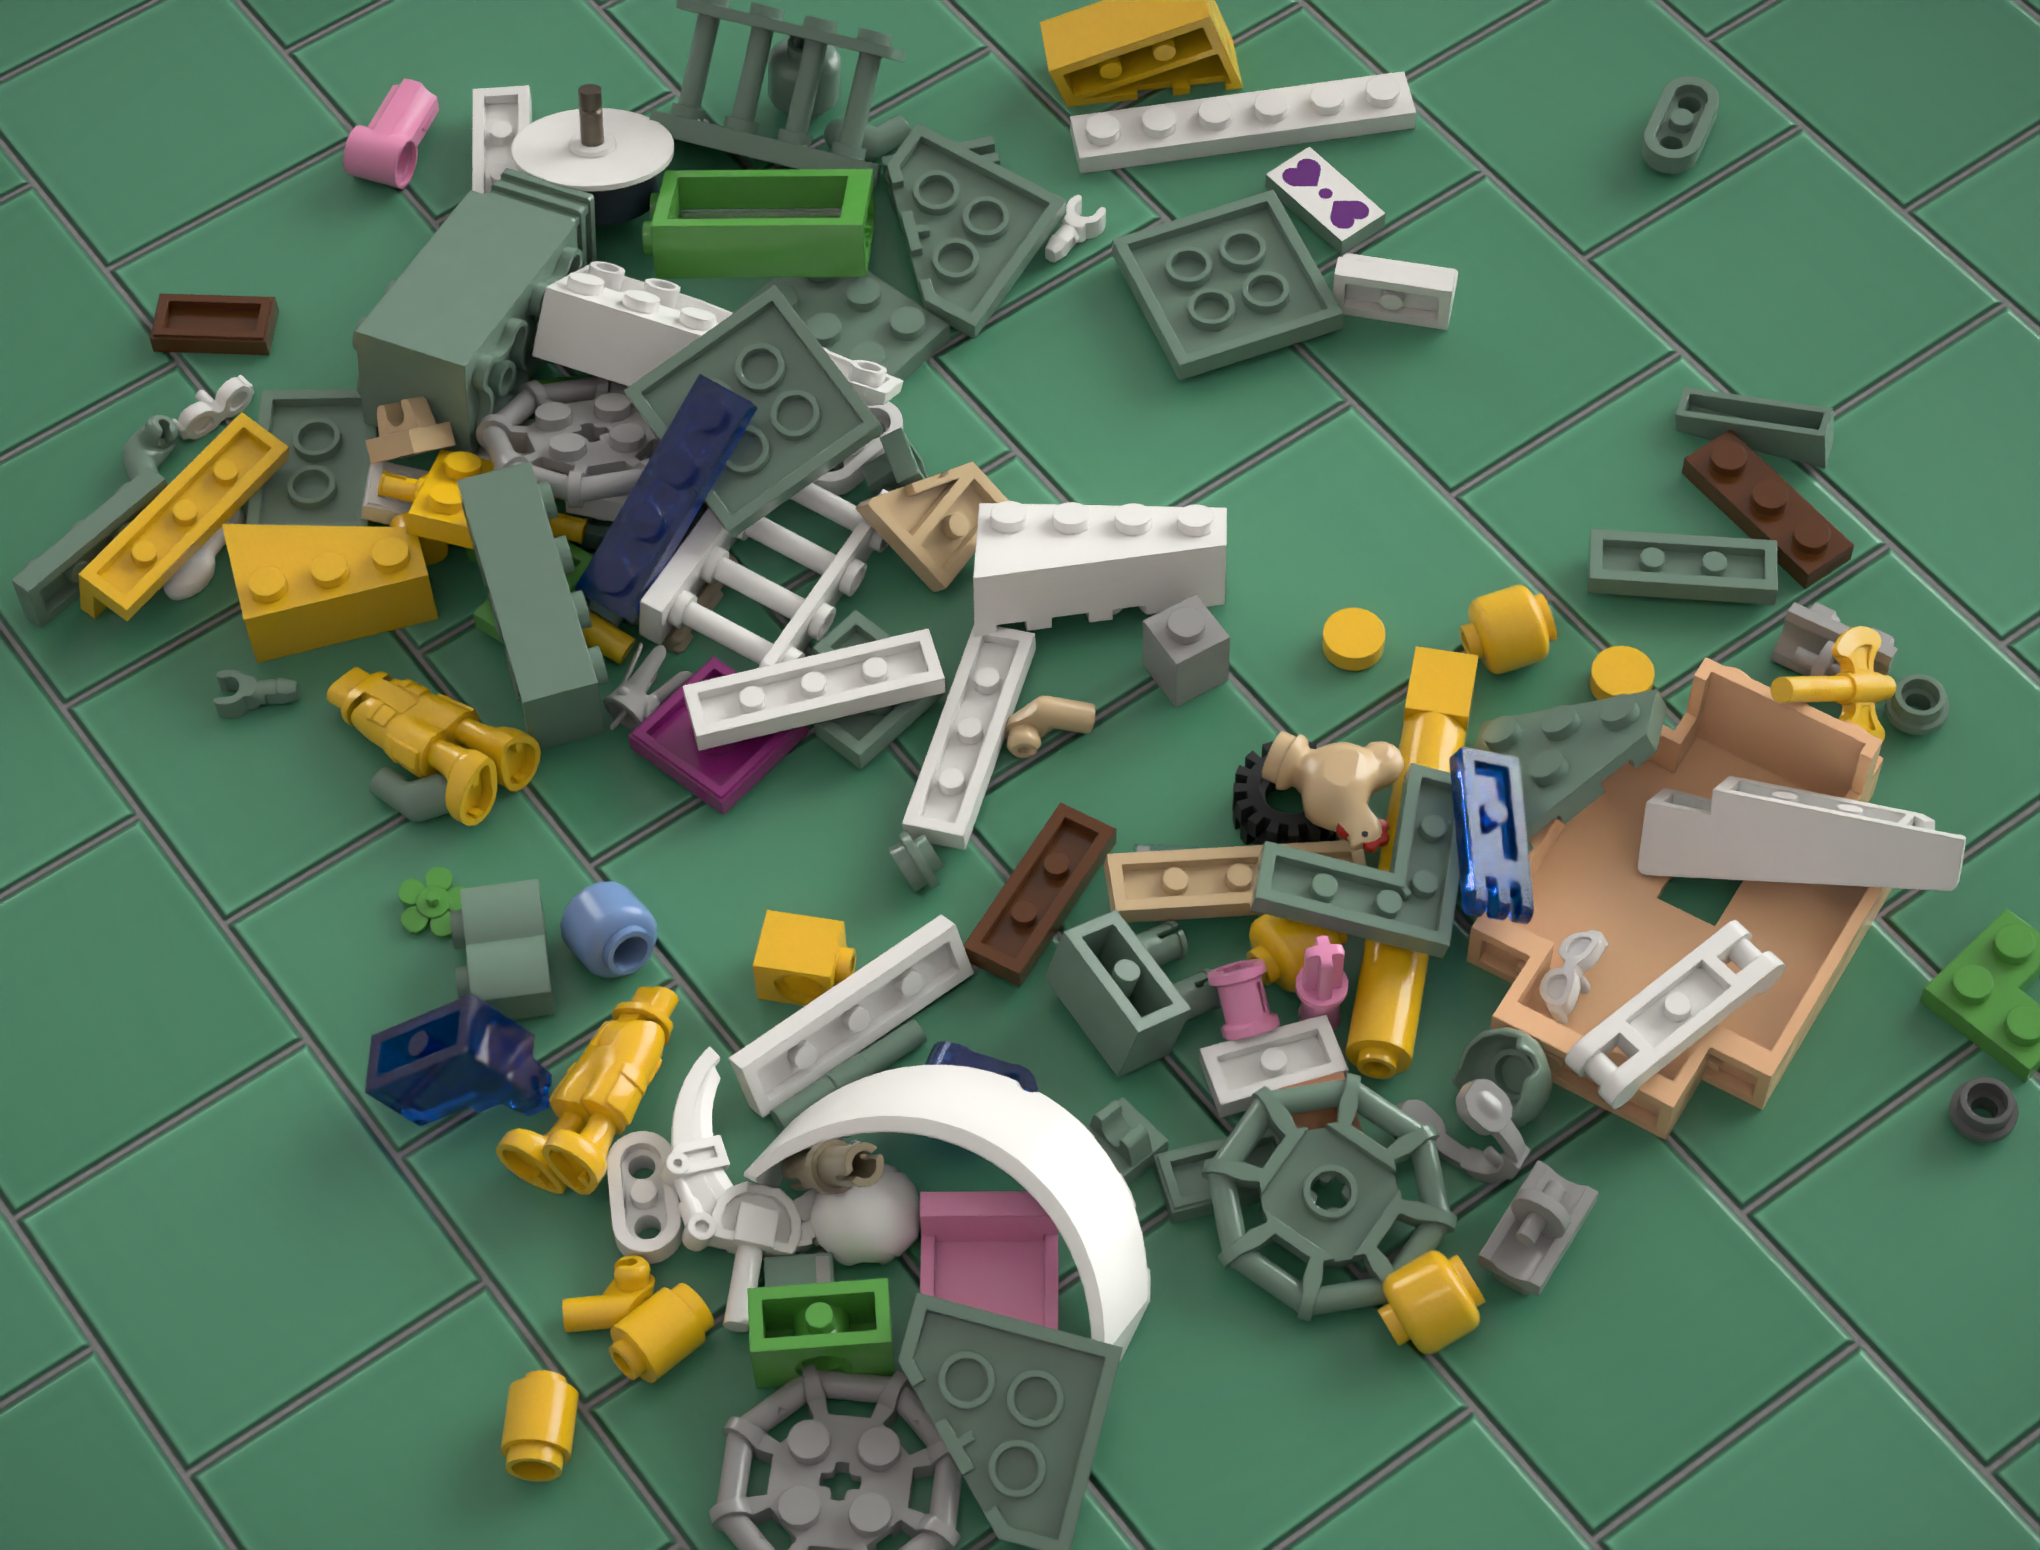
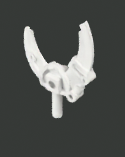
M709 1046L694 1063L678 1094L671 1127L672 1151L661 1169V1177L665 1183L675 1185L681 1201L677 1204V1207L685 1225L682 1232L683 1244L692 1251H701L707 1246H711L736 1254L723 1326L731 1331L747 1332L749 1331L747 1288L758 1287L761 1264L764 1257L795 1255V1252L809 1250L812 1244L819 1245L810 1220L814 1196L818 1191L811 1189L799 1198L792 1200L780 1188H772L760 1183L746 1181L733 1186L725 1173V1170L730 1166V1162L721 1135L713 1136L712 1132L713 1101L721 1078L715 1068L720 1061V1057ZM853 1140L849 1145L860 1143L861 1141Z

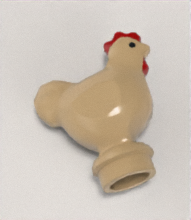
M1281 731L1268 752L1262 769V778L1276 784V789L1281 791L1287 790L1290 787L1296 788L1301 794L1303 811L1308 820L1314 825L1336 832L1339 838L1350 843V848L1353 851L1363 849L1367 853H1374L1379 847L1388 845L1390 838L1387 832L1390 827L1386 820L1378 819L1369 809L1368 803L1373 794L1397 781L1404 767V760L1398 748L1383 741L1370 742L1365 747L1348 742H1337L1317 749H1310L1308 739L1304 735L1299 734L1296 737Z

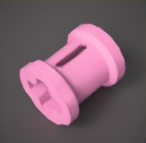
M1264 959L1238 961L1218 967L1207 973L1209 985L1216 986L1226 1022L1221 1027V1032L1226 1040L1253 1037L1280 1026L1278 1015L1270 1012L1261 977L1266 972Z

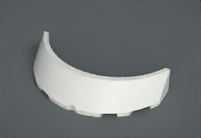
M919 1065L887 1070L861 1078L826 1095L802 1112L744 1172V1177L756 1183L777 1188L783 1179L781 1169L783 1160L823 1140H841L851 1138L856 1134L875 1132L908 1133L940 1139L974 1152L995 1164L1021 1184L1046 1211L1061 1233L1077 1266L1088 1305L1091 1339L1123 1347L1120 1361L1150 1302L1151 1277L1150 1269L1147 1268L1143 1235L1135 1210L1136 1204L1123 1175L1118 1172L1107 1153L1094 1138L1095 1136L1069 1111L1040 1092H1027L1021 1088L1019 1082L993 1072L954 1065Z

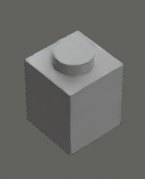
M1197 594L1143 620L1142 664L1175 708L1228 681L1230 636Z

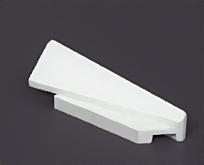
M1729 776L1713 789L1712 799L1663 788L1646 802L1638 870L1643 875L1952 891L1958 886L1960 881L1966 837L1961 834L1956 835L1936 831L1935 820L1922 813Z

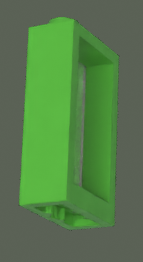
M873 169L665 170L660 192L651 193V220H645L643 223L642 242L644 255L654 257L656 278L866 277L876 223Z

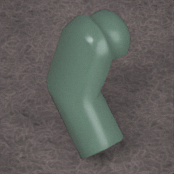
M898 114L876 127L869 124L866 125L861 147L867 149L864 161L873 162L901 146L911 132V128L903 116ZM844 118L832 120L824 130L825 143L831 149L833 141L839 143Z

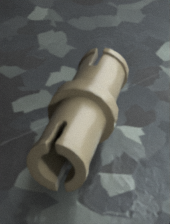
M839 1139L823 1140L812 1148L803 1149L785 1158L781 1169L784 1180L799 1179L794 1180L788 1185L794 1190L807 1191L815 1189L826 1195L841 1194L851 1189L852 1186L859 1188L871 1187L877 1183L883 1175L884 1158L881 1153L866 1155L871 1154L877 1149L874 1144L868 1142L849 1145L847 1142Z

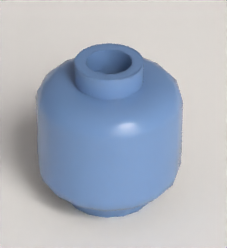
M614 881L598 882L580 891L565 908L560 923L561 937L567 947L589 972L602 978H618L639 970L651 957L658 936L657 923L650 911L629 888Z

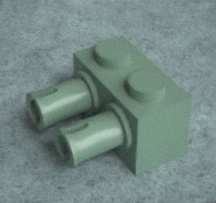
M1114 910L1063 932L1045 975V980L1116 1076L1120 1077L1170 1055L1187 1020L1210 1010L1219 1009L1222 1006L1217 987L1209 984L1204 986V982L1208 981L1207 973L1211 969L1203 968L1195 974L1172 984L1160 968L1172 961L1184 959L1188 952V943L1183 930L1167 936V933L1177 929L1178 924L1175 921L1168 919L1160 922L1157 926L1134 934L1119 912Z

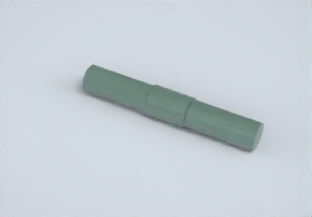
M912 1019L861 1053H857L824 1074L822 1078L772 1109L770 1114L775 1124L783 1131L796 1117L826 1095L847 1084L877 1074L927 1042L923 1029L917 1021Z

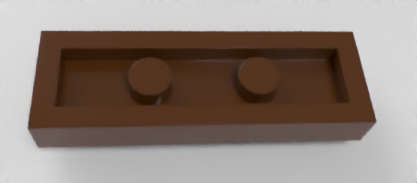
M1730 429L1684 458L1682 474L1751 539L1777 540V564L1804 589H1807L1851 560L1854 544Z
M1060 802L963 946L969 962L1021 987L1105 861L1107 854L1115 846L1116 828Z

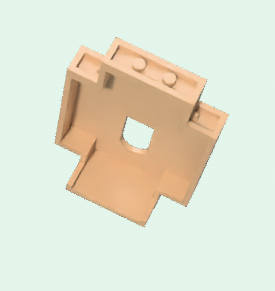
M1705 657L1694 674L1685 715L1675 730L1663 725L1657 752L1637 768L1627 762L1601 782L1605 793L1565 825L1556 818L1531 837L1529 841L1534 849L1514 865H1511L1472 925L1466 961L1512 984L1492 1015L1490 1029L1510 1027L1529 1033L1532 1038L1541 1044L1554 1084L1664 1140L1667 1139L1701 1080L1763 1110L1893 888L1743 880L1716 926H1713L1659 899L1671 880V876L1643 875L1639 872L1638 859L1646 802L1663 788L1712 799L1713 789L1729 776L1868 803L1874 794L1884 759L1879 756L1883 740L1869 734L1864 728L1855 723L1843 722L1809 706L1806 702L1778 703L1772 698L1770 687L1751 679L1740 669L1723 666ZM1731 921H1738L1752 934L1750 942L1762 953L1771 951L1786 964L1782 976L1770 989L1762 994H1755L1642 1084L1633 1097L1623 1106L1617 1109L1610 1107L1598 1095L1600 1087L1588 1075L1579 1077L1565 1064L1564 1060L1569 1050L1582 1037ZM1589 930L1602 932L1608 942V947L1605 948L1595 965L1583 973L1591 989L1586 994L1579 993L1574 1009L1567 1015L1568 1022L1566 1025L1558 1023L1548 1011L1547 1005L1540 995L1539 987L1541 980L1549 970L1560 968L1565 964L1559 954V947L1566 937ZM1732 961L1724 963L1735 974L1741 971ZM1618 1047L1606 1055L1618 1067L1630 1059Z

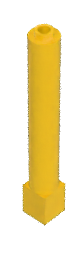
M1415 647L1399 744L1404 767L1397 781L1392 784L1386 818L1390 827L1387 832L1390 839L1388 845L1381 847L1378 869L1390 871L1404 776L1410 764L1414 763L1457 775L1460 774L1474 693L1478 655ZM1365 939L1345 1051L1347 1059L1363 1075L1375 1079H1388L1397 1073L1406 1071L1411 1066L1429 955Z

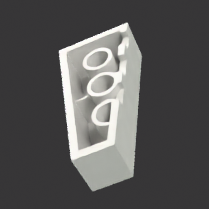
M1014 501L979 503L973 576L974 637L982 635L985 637L987 636L986 634L997 632V625L1025 621L1027 631L1052 628L1053 617L1083 613L1087 615L1089 622L1113 620V615L1122 611L1123 608L1139 606L1146 615L1157 614L1195 594L1198 595L1206 607L1224 605L1227 508H1214L1203 505L1161 507L1144 506L1136 503L1122 506L1082 505L1075 502H1067L1060 505L1021 504Z

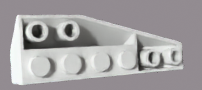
M594 261L590 265L570 273L568 276L545 288L532 356L631 386L733 313L700 299L681 294L680 287L670 281L651 278L642 282L624 276L625 270L618 265ZM824 348L867 406L884 405L901 392L903 380L886 374L887 369L870 361L851 360Z

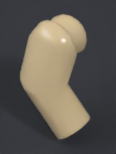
M1052 696L1037 697L1008 718L1005 727V738L1007 739L1009 752L1020 758H1028L1035 755L1037 749L1041 746V738L1053 729L1090 734L1095 722V705L1093 703Z

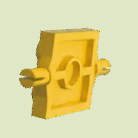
M441 449L430 471L419 479L383 471L379 481L378 496L413 503L407 516L406 534L474 549L462 509L457 480L493 471L494 465L492 461L481 459L470 452H452ZM558 513V517L550 519L549 523L554 537L565 535L567 540L582 544L587 530L588 519Z

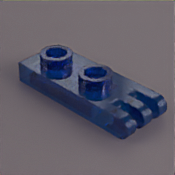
M1461 747L1449 758L1463 911L1466 915L1481 917L1486 911L1488 918L1502 921L1509 915L1510 920L1514 923L1528 924L1533 917L1534 901L1519 757Z

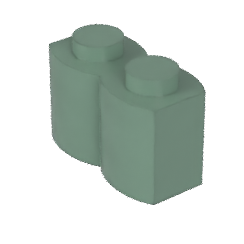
M539 879L460 889L462 909L450 911L454 949L466 948L467 957L466 966L455 967L460 1006L472 1005L476 1024L555 1014Z

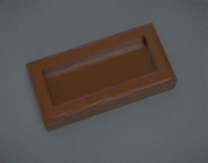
M160 293L150 334L153 351L270 355L279 311L276 298Z

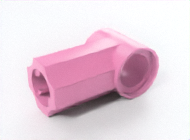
M404 78L401 84L393 85L368 127L358 125L351 131L343 155V167L346 174L399 189L405 188L411 181L416 168L417 147L440 110L437 96L430 93L421 82Z

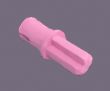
M1328 936L1316 937L1314 946L1305 949L1304 967L1300 969L1296 977L1295 990L1301 1000V1006L1298 1011V1016H1301L1299 1021L1326 1014L1334 1031L1340 1023V1003L1344 1001L1348 993L1349 980L1343 971L1344 948L1341 944H1330Z

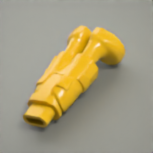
M354 667L336 680L329 687L326 694L327 701L341 709L343 720L349 725L354 726L368 740L382 748L394 763H399L419 778L441 773L447 779L445 792L446 808L452 818L468 827L479 824L490 813L496 799L497 783L508 790L518 791L531 781L537 771L541 751L538 742L531 735L512 727H494L479 722V715L474 708L455 701L449 696L435 695L427 687L419 685L418 682L410 679L392 680L391 675L383 671L369 674L359 667Z
M661 986L639 987L631 1001L621 1002L616 1005L611 1013L613 1020L605 1021L601 1025L579 1060L574 1062L567 1070L566 1076L551 1094L549 1102L559 1119L550 1131L543 1136L531 1130L517 1128L507 1132L496 1147V1154L507 1169L529 1184L554 1194H563L567 1186L581 1195H590L597 1188L607 1170L606 1158L614 1136L621 1135L626 1126L631 1124L640 1101L646 1093L647 1086L651 1083L662 1065L661 1056L663 1048L667 1045L673 1030V1023L669 1017L679 1002L678 996L672 990Z

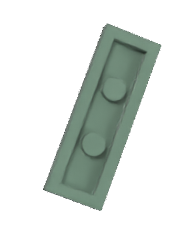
M147 467L132 481L121 485L109 500L87 518L76 522L64 537L42 555L30 560L23 567L22 571L11 579L25 616L42 629L80 597L78 574L168 486L166 479L152 468Z
M1591 529L1587 593L1775 604L1778 591L1777 540Z

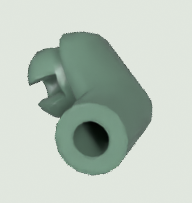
M154 415L148 418L146 424L141 426L127 441L123 448L122 459L129 481H132L147 467L152 468L158 473L157 469L171 454L176 445L175 438L178 435V428L171 418L164 415Z
M384 767L374 775L370 782L369 790L372 794L411 821L422 822L449 813L445 803L447 779L441 773L410 782L390 767Z

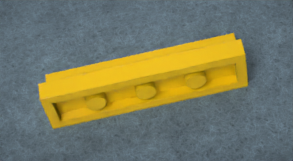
M241 412L78 574L80 609L96 619L108 607L128 622L222 527V524H225L289 459V446Z

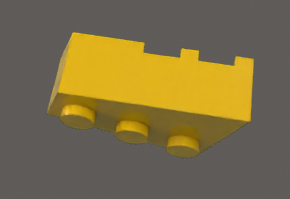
M1103 0L1040 22L1048 71L1067 107L1137 100V91L1171 88L1172 94L1175 96L1190 94V85L1224 82L1225 90L1243 88L1233 39L1215 0Z

